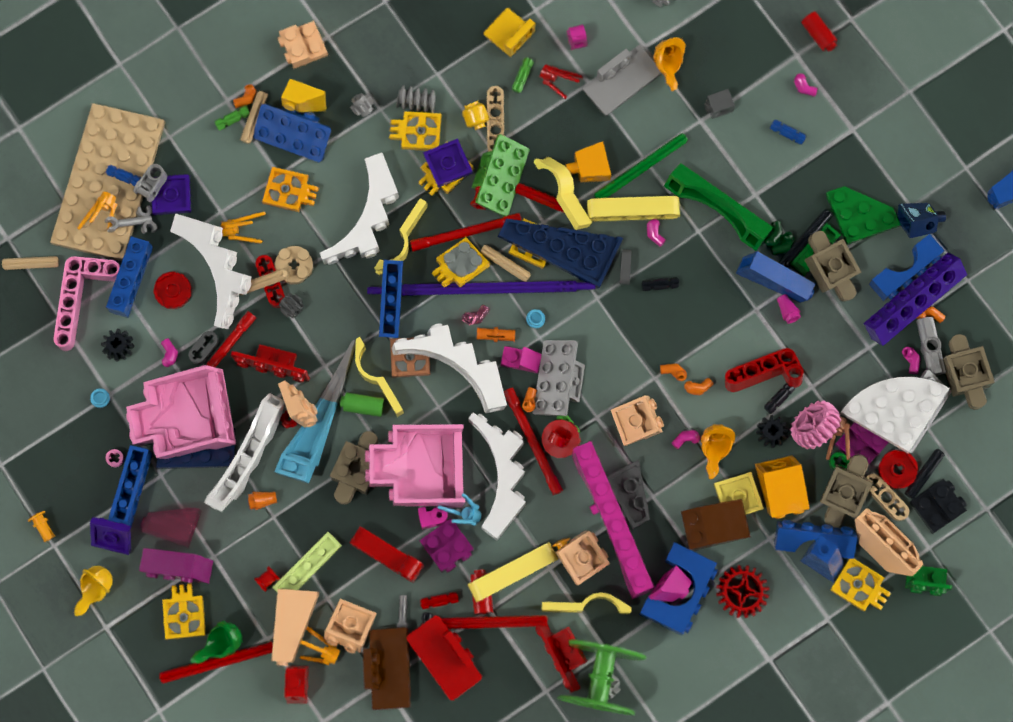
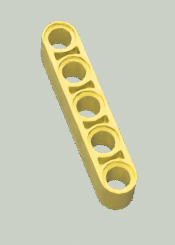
M655 196L590 199L587 201V213L589 219L595 222L675 219L680 217L679 197Z
M550 542L469 583L468 587L475 601L478 602L558 560V557Z

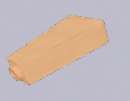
M278 589L272 661H277V665L288 666L289 662H294L300 647V641L303 639L318 600L319 592Z

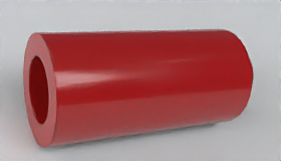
M816 11L808 14L801 21V24L823 52H830L837 47L838 39Z
M485 569L475 570L474 574L470 575L471 582L489 573H486ZM472 595L474 615L494 613L492 595L478 602L475 601Z

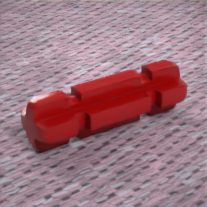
M457 592L449 593V595L432 596L430 599L428 597L420 599L422 609L459 602Z

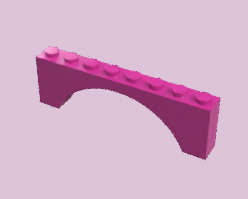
M590 441L573 448L572 459L601 515L632 599L651 592L654 586L592 442Z

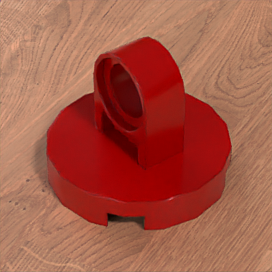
M555 420L549 423L543 430L542 445L545 451L553 457L566 458L571 456L573 448L580 445L581 438L578 428L570 421Z

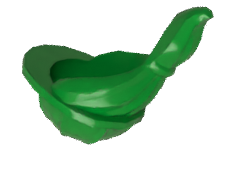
M225 621L217 623L208 635L206 646L196 651L190 662L203 663L209 657L223 658L234 654L242 643V634L238 627Z

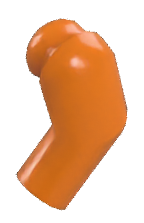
M679 364L660 365L661 374H671L678 381L686 380L687 372Z

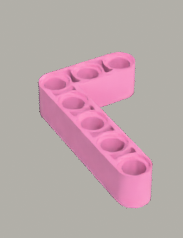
M75 256L66 260L54 332V342L61 350L69 351L75 345L84 279L114 282L120 269V265L116 261ZM79 264V268L77 270H71L73 265ZM93 266H98L96 272H90V269ZM111 268H117L116 273L109 274ZM72 282H77L75 288L69 289V285ZM68 301H74L71 307H66ZM66 319H71L69 325L63 326V322ZM68 337V342L61 345V339Z

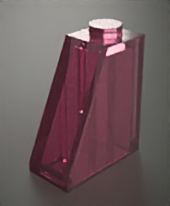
M199 508L150 512L147 514V517L142 519L140 527L144 534L189 548L202 511Z

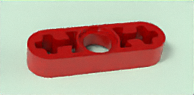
M261 255L256 259L255 264L260 277L263 276L262 274L272 273V270L273 272L276 271L273 261L268 255ZM263 260L268 263L269 272L265 273L264 267L260 266ZM280 282L275 283L273 286L264 287L270 305L274 308H280L279 303L285 297ZM273 290H276L278 297L282 296V298L279 299L280 302L276 303V301L273 300Z

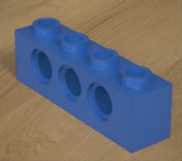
M135 237L130 238L106 305L110 313L129 317L153 249L148 241Z
M384 260L379 337L399 338L403 261Z
M130 445L108 521L124 523L132 527L153 455L149 449Z

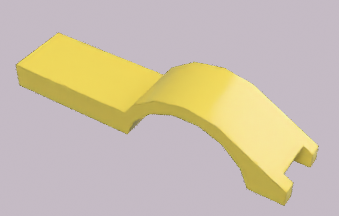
M550 157L542 160L539 158L535 159L533 162L538 170L548 169L557 179L558 195L556 199L574 229L588 228L592 222L573 193L574 183L570 171L563 164Z
M421 198L400 228V235L404 239L403 250L397 257L390 260L404 261L409 252L408 236L427 209V202ZM379 260L374 267L375 273L378 275L383 274L384 260Z
M358 337L356 339L355 362L359 374L365 381L379 385L394 413L399 417L404 414L403 409L383 376H370L363 371L361 358L366 348L362 339Z
M606 593L592 594L582 603L542 602V612L582 613L584 607L595 599H606L612 602L617 607L619 614H630L631 607Z

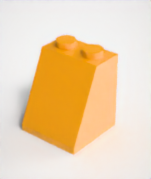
M793 455L755 464L766 509L772 518L780 519L784 518L786 514L804 513V510L810 509L802 465Z

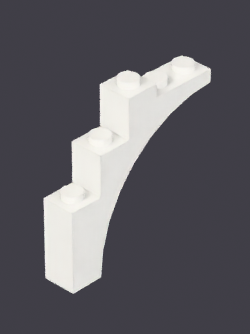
M383 153L365 158L369 175V191L363 214L344 239L333 247L320 252L323 264L328 263V265L337 263L338 259L343 257L351 258L357 252H360L362 258H372L380 252L373 231H382L389 225L382 204H392L399 198Z
M175 214L170 232L183 237L197 248L208 263L215 280L217 312L214 326L229 329L234 320L235 307L239 303V293L247 294L251 287V276L232 271L237 261V252L218 246L223 235L222 227Z
M432 325L427 332V337L423 334L415 336L411 340L402 338L396 340V343L393 344V355H424L438 359L454 368L472 385L481 400L485 413L504 410L507 406L496 361L490 362V360H485L477 365L472 343L460 342L453 347L448 325Z
M269 393L261 401L253 423L236 456L220 481L208 494L204 503L222 512L233 499L236 500L244 492L250 473L258 466L265 446L273 439L285 407L284 400Z
M472 413L468 418L469 423L481 433L488 443L495 458L498 472L496 498L490 514L481 526L483 531L497 541L526 505L525 497L518 491H512L525 475L524 467L517 461H511L523 447L524 441H522L523 437L516 431L512 433L508 430L503 436V431L495 425L492 427L486 423L488 420L483 415Z

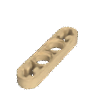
M492 86L487 91V113L489 116L487 121L488 152L493 150L491 148L494 147V140L497 138V135H493L490 129L497 126L501 129L499 134L504 135V93L499 86ZM493 92H497L499 95L497 96V104L493 103ZM492 109H498V110H500V112H501L500 116H498V117H493V116H491V114H490L491 110H492Z

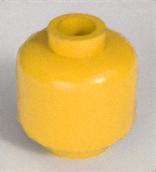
M476 101L464 106L465 109L462 111L466 126L469 128L474 127L475 130L485 127V122L489 120L485 105L479 104Z

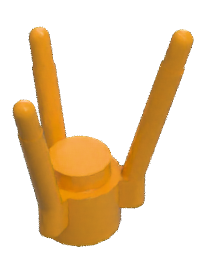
M103 191L77 229L80 230L89 218V222L92 223L101 209L104 211L111 209L110 216L114 217L117 204L114 203L116 197ZM108 223L107 229L112 226V223Z
M266 212L221 222L223 237L228 236L229 240L261 244L262 240L236 236L235 234L239 233V226L253 223L251 220H246L263 216Z
M307 626L306 630L327 646L323 649L301 640L300 644L322 653L321 657L324 659L309 656H300V659L323 663L328 666L330 663L335 665L340 650L337 649V646L328 644L327 639Z

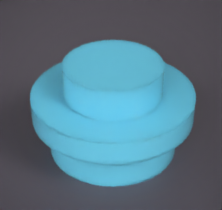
M537 309L531 310L526 316L527 324L535 329L542 327L545 323L544 313Z
M96 389L92 392L90 400L95 407L103 408L108 405L110 395L105 389Z

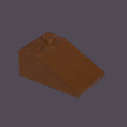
M742 499L681 511L690 550L697 551L751 537Z

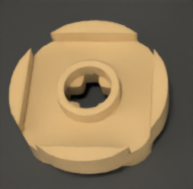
M290 246L280 250L275 260L276 271L280 269L286 270L288 278L283 280L284 282L300 284L312 274L313 260L306 249L299 246ZM293 261H296V263L299 264V266H296L295 270H293L292 267L289 266V264Z

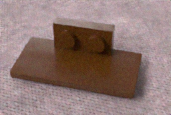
M406 627L369 631L370 648L363 649L364 689L372 691L373 710L411 707L409 648L406 639L408 629Z

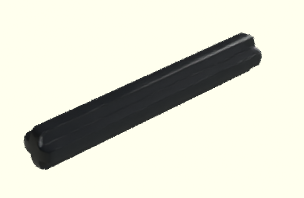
M825 209L782 257L779 264L788 267L806 247L809 236L820 231L832 217V213Z

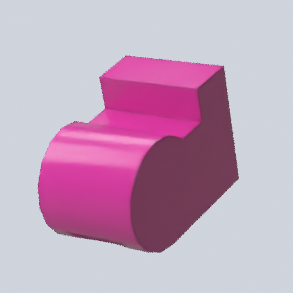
M584 25L569 27L567 37L571 50L586 47L587 36Z
M426 507L418 508L422 530L441 526L448 519V513L437 507L426 512Z

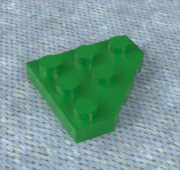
M845 186L826 193L846 245L900 226L893 207Z

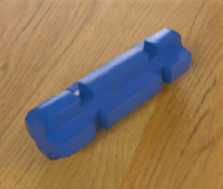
M778 120L773 121L770 127L771 130L779 131V134L790 140L794 139L800 145L803 144L806 138L805 134L797 133V130L786 124L782 125V122Z
M109 165L106 169L108 176H115L116 179L128 184L131 183L133 186L141 179L140 176L133 175L120 168L117 169L113 165Z

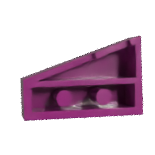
M143 548L139 571L146 573V577L153 579L162 576L163 579L170 581L181 579V582L186 583L195 581L209 584L213 560L197 554Z

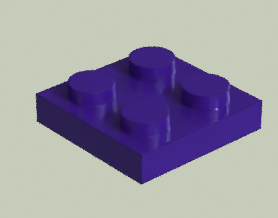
M458 138L423 152L438 188L473 174Z
M189 174L167 176L166 182L152 201L153 215L191 213Z
M92 517L90 521L91 546L129 555L131 551V527L124 523Z

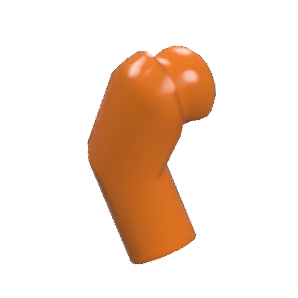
M246 85L243 97L233 99L235 108L246 106L253 102L256 96L254 85Z
M930 306L917 319L933 317L937 322L941 323L946 316L935 307Z
M707 377L700 384L687 381L684 384V389L689 394L700 396L714 384Z
M528 387L522 404L525 412H532L536 408L534 399L537 390Z

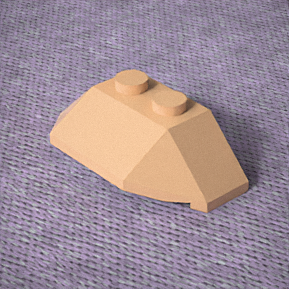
M866 508L855 519L859 544L887 572L913 576L922 567L923 562L919 558L915 545L886 516Z

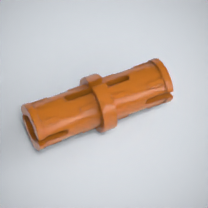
M477 327V340L515 342V329Z

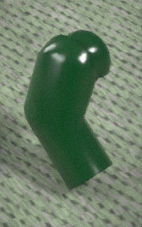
M781 221L771 223L773 233L765 239L767 247H774L783 239Z
M785 232L781 243L771 247L773 256L786 253L791 249L794 243V237L791 232Z

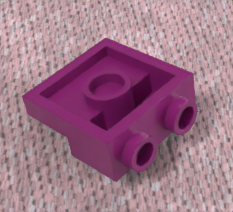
M855 422L849 429L850 458L856 454L863 455L868 460V465L889 443ZM844 433L835 443V446L846 455Z
M452 518L419 540L441 573L444 571L449 573L457 567L455 565L461 559L463 562L472 556L471 552L474 551L457 525L452 523Z

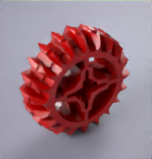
M738 565L737 572L731 567V575L725 571L723 575L726 579L720 577L718 580L723 585L716 586V589L722 590V592L716 593V596L723 597L718 603L722 604L725 602L726 605L722 609L725 611L729 607L731 609L729 612L730 616L736 611V618H740L741 613H743L746 619L748 618V612L755 616L756 612L754 609L761 612L762 608L759 604L762 606L767 604L762 598H769L768 594L763 593L769 590V587H763L767 580L760 581L759 578L762 577V573H759L757 576L754 575L756 568L748 572V565L745 566L744 571H742L741 565ZM742 576L740 585L728 586L731 579ZM748 578L756 584L758 592L749 587ZM744 585V591L748 594H745L742 598L741 592H738L737 589L740 590ZM727 592L736 596L737 606L730 601ZM746 598H757L754 605L743 607Z

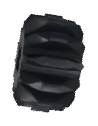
M117 329L114 334L112 330H109V337L103 335L106 342L101 343V346L104 347L102 352L107 354L109 360L114 357V360L118 362L120 356L123 360H126V353L132 355L129 349L134 348V344L130 343L133 338L128 336L127 331L121 333V330ZM118 342H120L121 345H118V347L115 348L114 345H117Z
M770 415L769 420L764 417L762 418L763 423L757 424L759 430H756L755 434L762 435L758 438V441L765 440L764 447L768 443H770L771 448H775L776 444L782 446V440L786 441L788 439L784 434L789 433V429L783 428L787 425L786 422L779 423L781 417L774 421V416ZM770 428H773V431L776 430L774 436L770 435L771 432L768 433Z

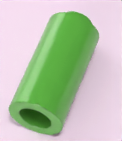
M346 392L345 396H341L340 407H343L344 412L382 417L385 398Z

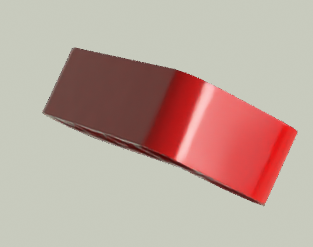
M784 348L728 370L725 373V388L730 392H738L779 375H783L790 387L796 388L803 383L804 371L795 352L790 348ZM788 358L791 361L786 362L783 359ZM766 365H771V366H773V368H770V369H769V368H766L765 366H766ZM748 372H754L755 375H752V376H751V375H748L747 373H748ZM792 374H797L798 377L794 378V377H791L790 375H792Z
M362 527L358 528L349 542L358 550L412 583L415 582L424 567L423 563L416 558L406 555Z

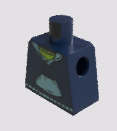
M929 203L899 204L897 218L908 237L915 238L935 233L938 223L946 221V214L944 211L935 212Z

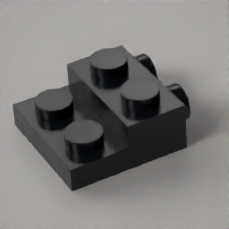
M942 479L909 502L932 534L967 511L965 500L961 496L957 497L953 492L955 487L949 480L945 481V479Z

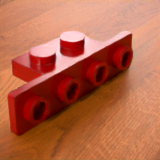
M549 626L535 627L537 634L542 637L545 643L544 646L547 653L551 655L554 661L555 669L560 672L563 678L565 688L570 693L581 689L572 670L588 661L581 649L569 645L568 640H576L570 627H566L554 635Z

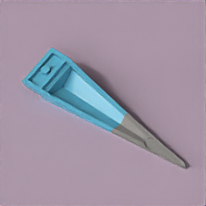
M355 340L351 342L336 372L315 405L318 414H316L318 422L312 427L304 428L301 426L281 454L275 473L306 483L310 482L314 469L320 462L355 350Z

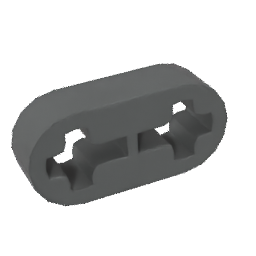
M622 249L620 284L629 285L631 250Z
M207 331L189 351V359L194 364H203L219 344L217 335L212 331ZM213 336L214 343L207 344L205 339ZM203 349L201 352L202 358L195 359L193 354L195 352L199 353Z

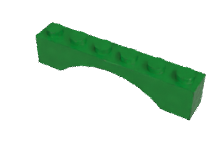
M682 163L670 174L664 185L666 189L678 197L698 201L716 210L733 226L740 240L755 251L758 250L773 229L771 225Z

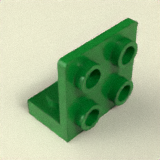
M922 566L913 576L906 575L905 589H910L911 593L921 594L922 591H928L933 596L946 594V592L952 590V585H946L947 569Z

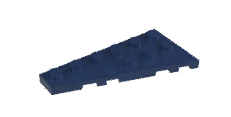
M513 219L505 220L497 236L553 266L595 285L596 288H600L623 240V237H611L604 234H593L562 227L556 228L549 225H538Z

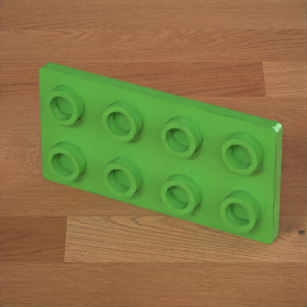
M502 134L497 135L493 150L482 154L472 184L474 189L476 186H480L475 201L477 204L503 217L509 215L516 193L515 189L520 181L529 148Z

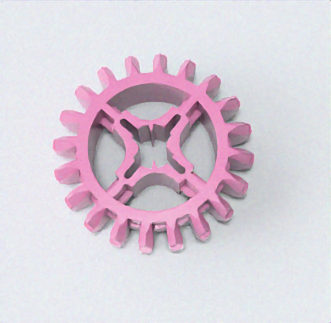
M816 401L815 404L810 403V406L804 407V410L802 412L799 411V415L794 417L795 421L791 423L792 427L790 429L792 432L791 436L799 446L806 449H815L816 446L821 447L823 443L827 444V440L832 438V435L837 433L836 429L840 427L841 418L839 411L833 404L826 401Z

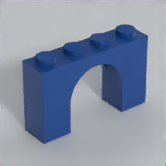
M674 542L665 563L673 567L677 566L690 577L693 582L692 597L687 603L680 606H671L660 600H651L647 597L639 615L682 636L684 632H689L693 624L690 619L693 614L697 615L701 607L699 600L701 596L705 598L710 588L707 584L710 579L714 580L718 569L715 568L716 562Z

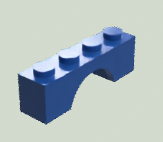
M929 234L912 249L914 262L909 270L895 272L886 268L874 277L869 285L883 301L887 298L892 300L898 295V290L902 286L906 288L913 282L912 278L923 274L927 270L926 267L931 263H936L941 258L944 249Z
M791 520L777 521L774 545L775 550L796 552L797 548L804 542L817 540L822 536L838 546L841 558L854 559L857 534L850 527L834 528L828 524L817 526L809 522L799 524Z

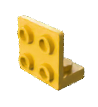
M506 8L487 28L484 36L509 57H512L535 32V22L531 19L525 22L509 8Z

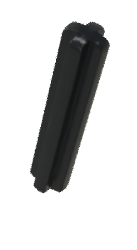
M934 450L917 474L915 481L905 491L907 497L914 499L945 456L941 450Z

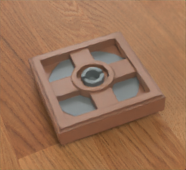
M402 338L390 339L392 378L430 375V357L415 354L393 355V344L396 343V340Z

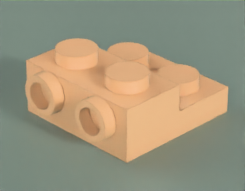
M314 21L299 27L294 25L279 31L280 37L277 39L281 48L285 47L287 53H284L287 63H292L294 69L328 56Z
M285 380L278 383L290 418L304 428L314 426L318 422L316 417L318 411L315 405L309 403L302 391H298L294 385H290Z
M645 395L611 409L624 446L663 432L662 427H664V423L660 416L657 417L655 412L657 404L653 398L650 399V396Z
M589 530L583 531L570 540L568 544L556 551V554L576 585H580L610 564L607 560L609 558L608 554L597 544V536Z
M340 599L325 630L324 638L332 646L339 644L344 646L345 650L350 653H356V651L361 653L377 613Z

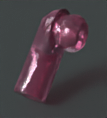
M482 304L477 312H465L462 315V320L468 325L480 324L490 309Z

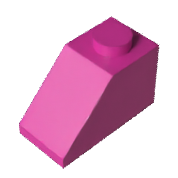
M675 566L664 573L648 597L651 600L670 602L675 601L679 597L683 599L690 592L688 588L693 582Z

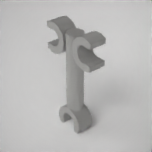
M138 207L136 210L138 217L117 220L112 216L107 217L105 223L113 224V227H109L107 232L112 233L117 227L143 224L141 226L143 234L147 232V226L154 233L157 230V226L150 216L152 213L151 207H146V213H143L141 207Z

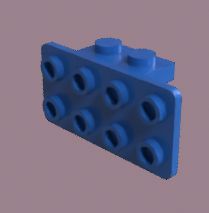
M264 103L260 107L253 138L313 161L321 162L328 144L331 128L320 124V118L316 117L312 112L289 111L284 107L277 108Z

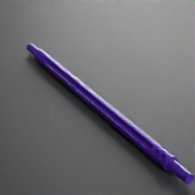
M576 281L466 283L462 287H459L456 283H451L447 287H443L441 283L402 284L401 296L576 292V290H595V285ZM367 287V294H382V287Z

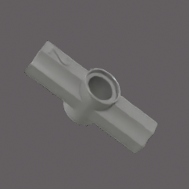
M925 317L918 319L916 324L921 341L920 348L924 355L927 370H930L935 376L945 374L941 341L937 336L934 318ZM927 343H932L935 350H929Z

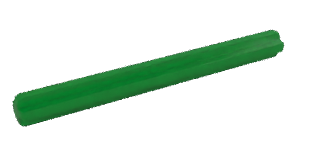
M679 134L594 193V198H608L687 143L688 139L685 134Z

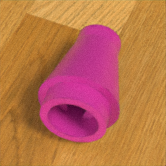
M787 294L777 298L784 321L791 324L800 319V310L788 298Z

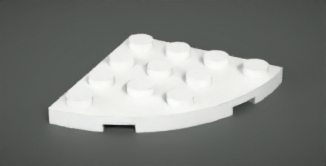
M891 378L875 383L859 392L847 403L841 414L909 454L950 388L924 378Z

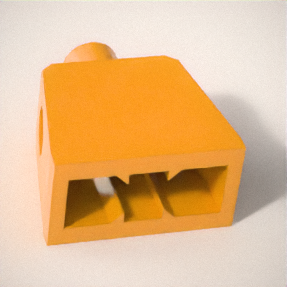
M603 142L576 151L574 155L575 162L565 164V167L571 174L578 173L580 182L611 180V171Z

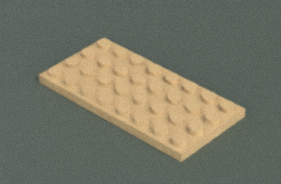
M92 103L50 241L52 245L119 261L123 260L135 225L117 227L114 232H107L108 223H105V220L110 216L111 209L108 211L101 209L92 223L89 222V218L80 230L77 227L103 191L116 197L114 203L117 204L114 217L117 220L138 217L136 210L141 206L143 195L134 193L135 186L131 183L128 184L118 180L115 176H108L106 169L109 165H113L117 169H123L142 178L148 167L154 163L165 125L164 120Z

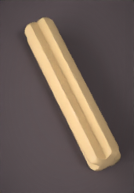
M263 91L257 92L241 136V141L246 144H250L253 139L260 107L266 103L268 94Z
M486 244L480 251L482 255L523 282L529 280L530 272Z
M57 256L8 258L2 260L4 270L59 266V258Z
M280 269L252 279L251 287L247 293L287 279L286 270Z

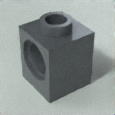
M729 89L707 96L704 107L707 114H710L712 119L733 112L735 104Z

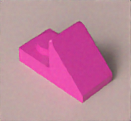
M504 346L501 366L538 373L542 354L523 347L522 350Z

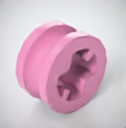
M112 449L106 454V462L112 467H119L124 462V455L119 450ZM112 454L120 455L118 457L120 460L117 463L115 461L110 462Z

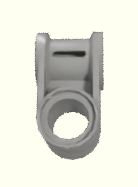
M158 164L150 165L142 178L136 183L133 190L134 193H139L146 197L147 201L152 202L167 180L166 172ZM155 172H161L159 177L153 178Z

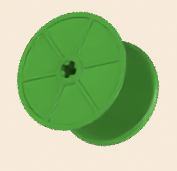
M568 640L569 645L572 647L596 653L593 673L589 674L591 683L588 698L559 695L557 699L602 711L635 715L634 710L607 703L611 682H614L612 675L616 658L643 661L647 656L614 646L580 640Z

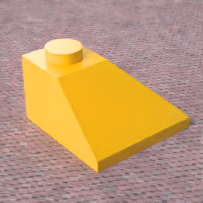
M289 79L281 97L284 108L289 111L295 110L298 112L326 110L325 91Z

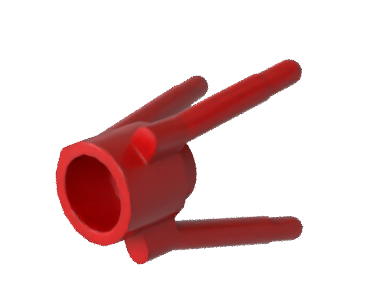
M547 64L544 65L540 73V78L544 79L543 84L549 86L564 99L567 96L555 87L551 81L555 82L559 76L579 83L580 80L577 78H583L580 74L558 69Z

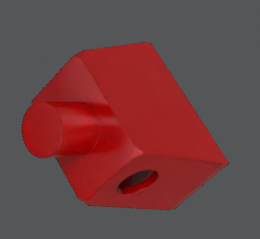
M289 665L286 667L284 697L287 704H307L309 666Z

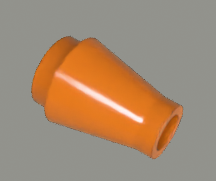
M252 492V494H248L250 510L255 509L256 511L277 503L276 493Z

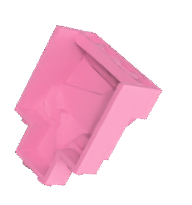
M204 365L143 382V393L146 401L126 407V418L130 426L129 436L132 444L143 446L154 443L153 451L156 458L168 459L205 449L217 450L236 445L223 369Z
M393 425L392 431H388V442H392V444L369 445V450H365V462H369V470H365V481H369V487H393V489H389V501H393V506L441 505L448 508H462L465 503V498L462 497L463 425Z

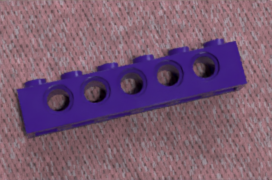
M949 252L946 253L863 324L871 339L884 346L967 276L960 258Z

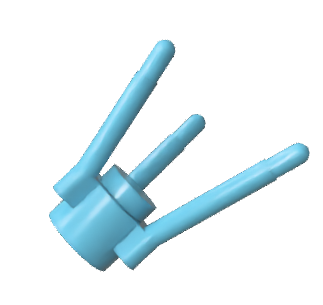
M462 493V497L471 506L465 507L462 512L438 505V509L463 518L453 519L452 523L476 526L482 517L481 511L478 510L480 506L475 504L465 493Z

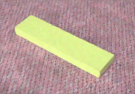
M327 532L272 588L277 593L278 589L299 590L342 545Z

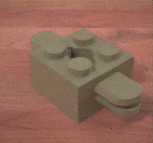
M823 231L813 233L809 236L808 243L814 255L806 258L805 262L822 293L833 288L841 301L853 299L857 292L850 278L861 273V270L844 239L831 245Z
M958 334L953 336L948 343L951 355H947L943 359L946 370L945 374L952 396L965 394L969 408L978 410L987 402L983 389L991 387L995 381L983 346L970 349L967 338L964 335Z
M364 432L357 445L346 441L330 474L331 480L339 483L334 492V497L342 505L349 504L356 491L367 495L370 490L369 481H365V470H369V462H365V450H369V445L378 444V438L373 432Z
M860 454L852 456L847 468L836 464L820 499V503L829 506L824 517L826 524L838 528L843 523L846 514L854 518L858 517L873 484V480L864 477L868 468V460L865 456Z

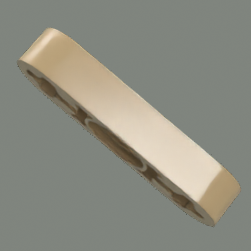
M868 475L866 478L877 481L875 485L878 488H881V486L884 488L876 494L875 492L878 489L872 486L869 494L895 521L906 519L909 515L908 506L879 475ZM887 492L891 495L889 503L882 501V493ZM896 500L897 504H895V506L897 507V509L902 508L904 510L902 512L904 516H897L895 514L897 510L894 508V506L891 509L888 506L892 505Z

